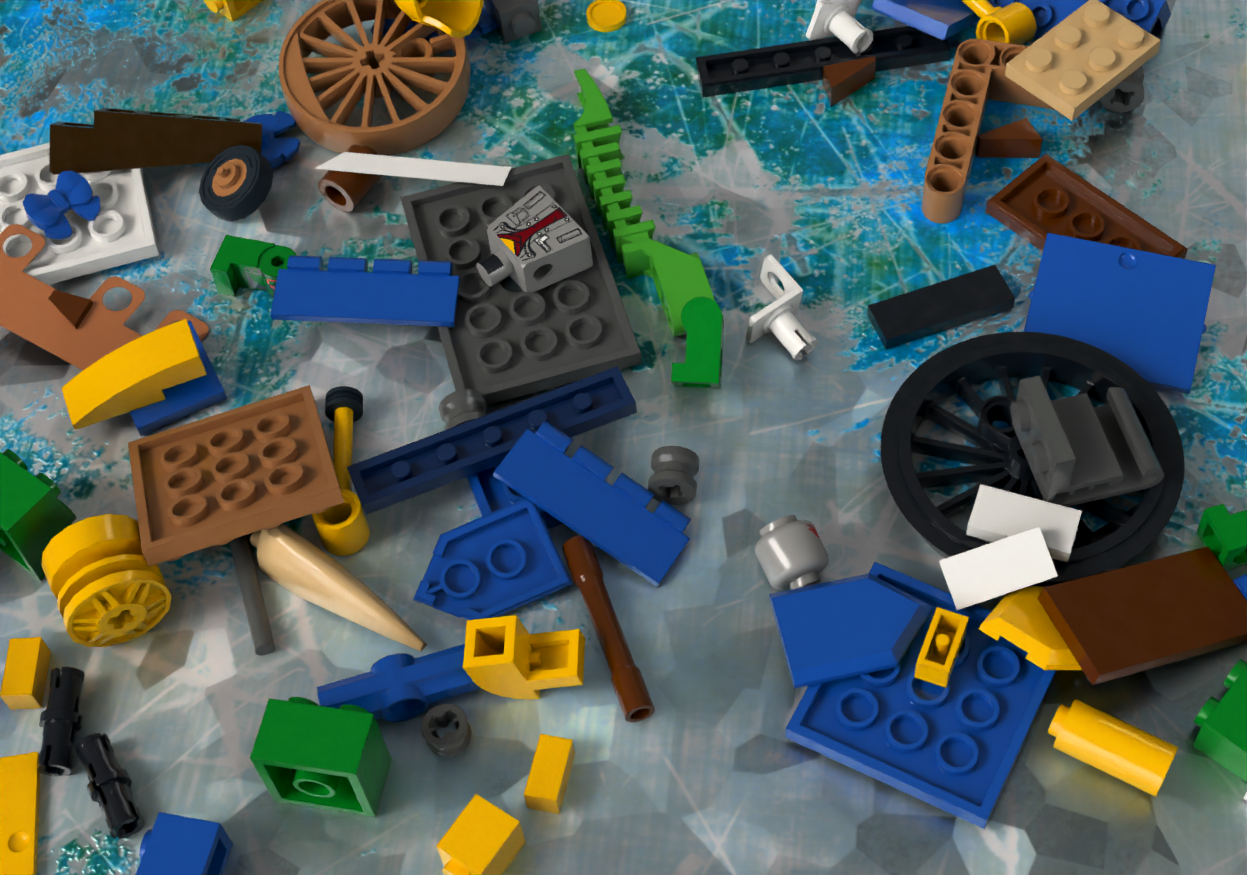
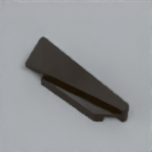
M100 108L94 111V124L63 121L50 124L49 170L52 174L59 175L62 171L70 170L76 173L211 163L218 154L229 147L237 145L250 146L259 153H262L263 123L240 122V119Z

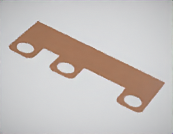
M20 224L9 225L0 234V326L81 370L86 369L105 355L142 336L124 326V323L145 299V293L141 288L120 277L106 279L91 296L90 300H92L93 305L76 330L48 299L56 289L23 272L28 264L44 248L45 239ZM16 234L25 235L32 241V248L22 257H10L3 251V244L7 238ZM122 287L131 293L132 301L127 308L120 311H112L103 305V296L111 288ZM174 310L164 318L155 330L176 321L187 319V322L191 320L200 341H202L208 334L209 328L205 322L182 310Z

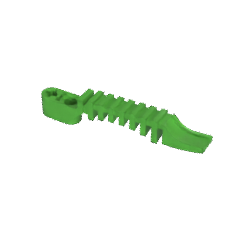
M585 68L575 70V77L581 88V92L577 93V97L584 110L580 118L573 124L576 133L573 136L577 164L579 169H582L585 184L589 185L591 199H595L598 215H601L604 230H608L609 242L611 247L615 248L617 262H623L627 279L642 275L653 279L672 336L685 335L687 333L681 322V313L686 303L693 298L702 296L715 301L700 257L697 252L687 254L653 240L652 237L656 228L654 221L640 222L642 215L640 205L630 207L633 198L631 191L623 190L626 181L621 171L622 165L620 160L625 158L619 146L622 134L620 124L609 126L608 123H613V117L598 86Z

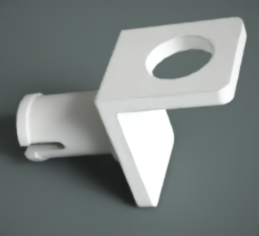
M817 0L806 37L809 40H817L837 36L852 52L857 54V52L862 53L869 47L873 40V32L855 19L861 0Z
M769 254L764 258L760 280L777 300L749 319L746 339L749 343H752L766 333L772 332L790 352L792 358L798 361L803 358L801 351L807 356L817 346L818 340L794 316L798 313L803 289L773 255ZM773 273L781 280L785 291L776 283Z

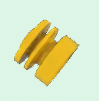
M103 514L85 518L67 526L54 536L43 551L41 566L50 589L58 600L57 607L63 617L66 631L76 643L86 647H108L128 642L145 634L157 625L170 609L172 595L163 579V574L157 564L148 566L142 553L138 521L127 515Z

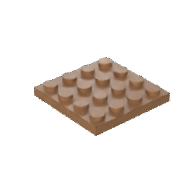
M310 385L128 442L141 548L148 566L165 561H175L186 554L214 545H224L235 538L263 529H273L284 522L308 514L322 513L333 506L345 503Z

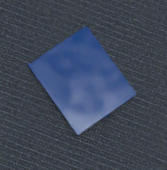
M1047 233L1034 290H1031L1029 293L1031 303L1024 332L1054 334L1092 345L1128 365L1145 379L1150 386L1189 394L1201 337L1207 329L1204 322L1216 265Z

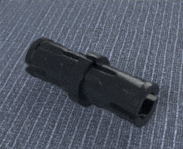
M62 667V675H60L59 668L51 670L47 707L45 711L41 712L39 726L44 728L37 771L44 775L60 776L61 768L63 775H69L72 771L74 741L76 732L81 730L83 716L79 715V703L85 676L83 671L73 667Z
M95 733L83 738L78 742L75 750L88 775L89 784L87 790L89 795L101 807L112 838L118 836L119 839H123L137 833L144 826V819L131 795V778L127 770L122 769L118 764L109 737L105 733L102 736L100 733Z

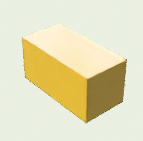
M939 607L936 608L916 662L915 678L944 688L947 687L966 634L969 617Z
M41 637L13 638L9 641L0 697L10 710L42 708L51 651Z
M540 734L524 791L527 808L560 814L575 757L572 739Z

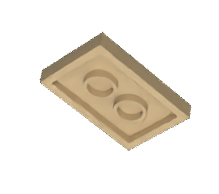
M1089 0L1010 60L1006 65L1005 76L1072 121L1156 55L1161 40L1100 1Z

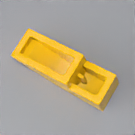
M183 319L154 330L105 355L77 374L61 389L72 425L77 430L165 400L164 389L207 374L187 319Z

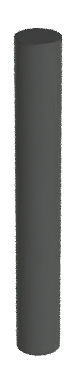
M247 534L235 538L229 543L255 653L257 655H267L275 650V644Z

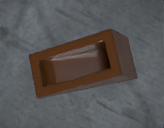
M875 56L823 66V87L831 107L875 79Z
M1024 118L978 135L975 154L978 158H1039L1043 139L1028 119Z
M54 290L48 298L76 330L93 305L90 299Z

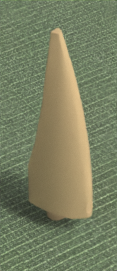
M282 523L276 528L263 529L252 533L250 544L257 548V559L261 572L296 596L418 651H422L427 646L408 624L368 586L316 545Z

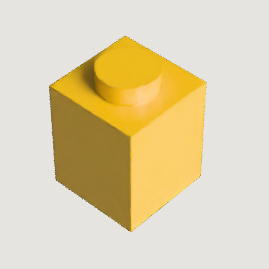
M475 794L436 845V848L444 865L442 869L444 875H502L526 841L520 821Z

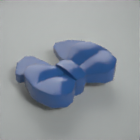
M277 111L275 115L260 114L243 121L263 123L261 154L269 161L271 168L282 165L285 160L290 161L298 153L300 148L299 139L275 138V135L296 126L297 123L290 114Z
M70 170L62 171L58 175L56 188L47 195L35 193L26 195L23 206L30 222L39 229L44 230L46 237L61 240L71 237L73 233L64 214L71 209L82 218L94 221L100 214V197L97 195L93 196V191L83 176Z

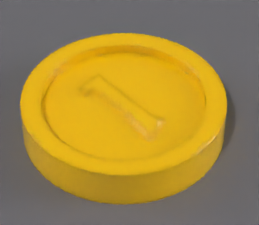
M596 0L587 8V23L592 29L599 32L618 30L627 20L626 7L619 0Z

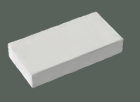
M980 484L968 522L966 535L995 542L1040 526L1051 557L1068 563L1082 511Z
M1040 526L939 561L956 610L1058 576Z

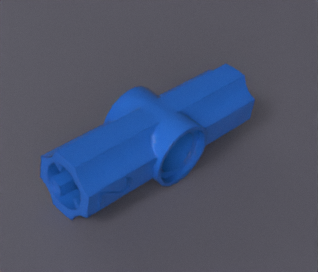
M465 644L418 658H414L407 653L388 655L376 661L371 667L370 672L317 687V695L320 706L339 709L341 705L345 704L356 705L374 714L375 719L383 718L389 722H403L421 715L427 709V704L480 689V687L474 683L463 669Z

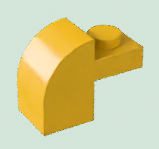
M517 615L467 620L463 669L476 685L492 694L513 699H540V689L583 685L585 637L580 629L529 634Z

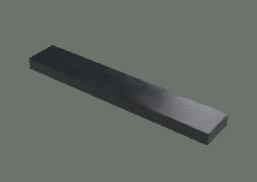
M911 26L872 31L873 40L862 53L857 52L855 54L838 37H830L696 57V70L704 98L823 80V66L872 56L876 58L875 72L950 61L951 49L947 38L941 40Z

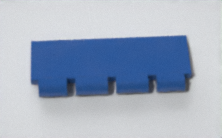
M290 255L287 269L278 270L270 314L272 320L454 327L460 278L459 276H452L453 264L451 261L420 260L418 274H412V260L374 259L373 273L367 272V258L330 257L328 271H323V259L321 256Z
M547 421L542 423L536 433L526 429L496 468L493 476L657 587L690 540L683 532L692 519L664 500H662L654 513L647 510L646 508L655 494L624 473L619 475L613 486L607 483L606 480L614 467L581 445L572 458L567 456L565 453L574 440Z

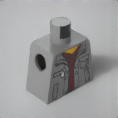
M539 185L489 225L487 234L491 255L477 263L478 272L488 286L491 287L510 276L524 292L533 293L593 266L590 236Z

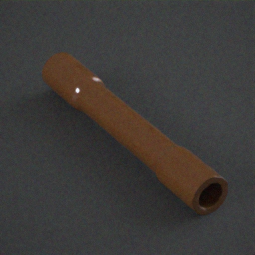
M583 536L570 538L563 544L562 551L574 583L580 589L610 669L611 682L625 720L627 722H639L647 719L655 712V707L642 673L635 665L605 587L603 572L592 543Z

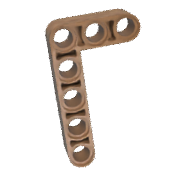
M969 39L959 44L924 177L922 213L928 220L946 224L957 219L961 213L976 151L977 136L980 134L988 99L1054 109L1005 76L1007 63L1028 46L984 39Z

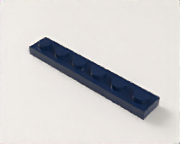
M618 366L350 465L347 469L363 511L367 515L499 465L526 429L536 433L544 421H547L572 438L637 413L636 402Z

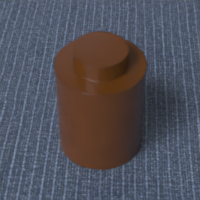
M352 145L346 151L378 155L375 150L368 146ZM329 170L318 182V188L323 197L332 206L344 212H351L383 175Z

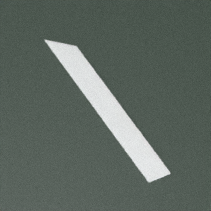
M343 152L313 169L503 186L512 167Z

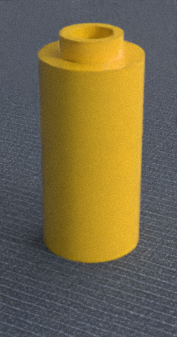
M1077 699L1074 700L1070 708L1060 704L1048 730V734L1056 737L1053 748L1155 797L1179 748Z

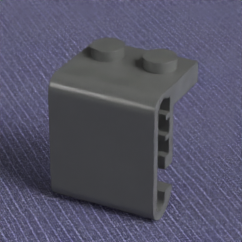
M1040 376L1020 380L1016 402L1011 403L1012 425L1044 501L1069 507L1147 489L1163 480L1164 472L1123 388H1108L1106 398L1109 404L1093 407L1087 393L1051 401Z

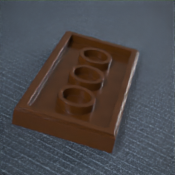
M1044 154L988 200L986 204V213L1042 252L1047 233L1185 259L1188 248L1047 154Z
M1208 546L1044 587L1037 598L1092 685L1247 642V601Z

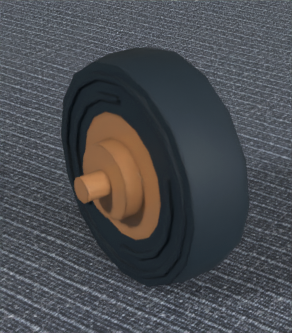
M237 145L227 148L211 161L201 178L199 188L201 202L212 214L220 219L232 222L246 218L260 207L272 187L273 171L271 164L261 153L250 146Z

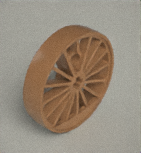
M322 0L296 21L283 42L279 56L280 85L292 117L299 128L311 140L339 154L346 152L352 145L372 148L378 155L392 156L410 151L429 142L443 132L457 117L466 101L470 87V59L465 38L451 37L439 29L412 20L397 6L394 0ZM385 19H396L383 38ZM375 20L372 44H369L361 22ZM410 22L417 23L416 26L403 34ZM355 25L363 47L342 29ZM434 31L439 36L429 39V43L424 38ZM332 35L344 47L324 40ZM452 49L455 53L454 57H434V54ZM312 52H315V53H317V54H320V55H323V56H326V57H329V58H308V57H309V55H310ZM306 73H322V74H319V75H316V76H313V77H309V78H308ZM435 73H452L448 82L433 78ZM406 85H411L439 96L430 104H426ZM327 89L318 97H316L314 94L316 92ZM394 90L417 113L400 120L389 94ZM365 93L361 126L344 125ZM346 96L333 117L329 120L324 111ZM383 97L392 123L371 127L375 98Z

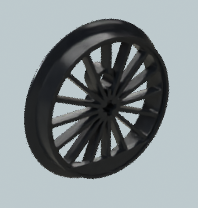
M1003 332L979 336L960 342L925 361L904 381L890 403L882 427L881 463L887 486L899 510L921 537L945 559L989 544L979 538L966 535V531L948 519L953 514L975 503L980 484L1013 493L1019 490L1018 494L1024 496L1029 492L1030 497L1043 500L1012 425L1011 403L1016 402L1009 380V377L1040 376L1046 391L1049 381H1056L1081 390L1077 395L1087 393L1089 398L1093 397L1104 405L1109 404L1106 398L1108 388H1123L1161 465L1164 478L1153 487L1125 493V495L1144 499L1127 512L1121 511L1102 499L1078 504L1080 507L1107 521L1108 524L1091 532L1080 518L1076 532L1078 541L1073 543L1068 563L1052 558L1058 576L1031 586H1052L1100 574L1121 565L1145 549L1164 529L1177 506L1182 491L1185 466L1182 441L1176 423L1167 406L1150 384L1136 371L1109 353L1084 342L1059 335L1039 332ZM997 379L1002 395L991 397L985 402L970 386L978 382ZM958 393L979 418L977 428L939 407L938 404L950 395ZM925 419H929L978 448L915 436L922 422ZM993 421H1003L1011 427L997 428L993 426ZM911 453L974 465L915 473ZM984 481L935 507L923 490L924 488Z

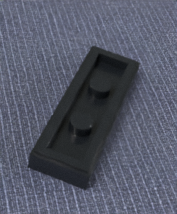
M992 265L868 305L867 316L885 349H889L1012 309L1015 297L996 265Z

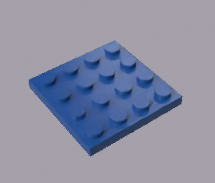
M874 562L869 571L871 575L933 606L932 614L924 626H921L908 646V651L897 667L809 685L786 727L785 738L985 829L1057 670H1043L1026 659L1028 653L1002 636L996 641L979 630L982 622L992 612L991 610L976 604L956 610L950 593ZM937 607L969 617L966 634L946 688L914 677L916 662Z

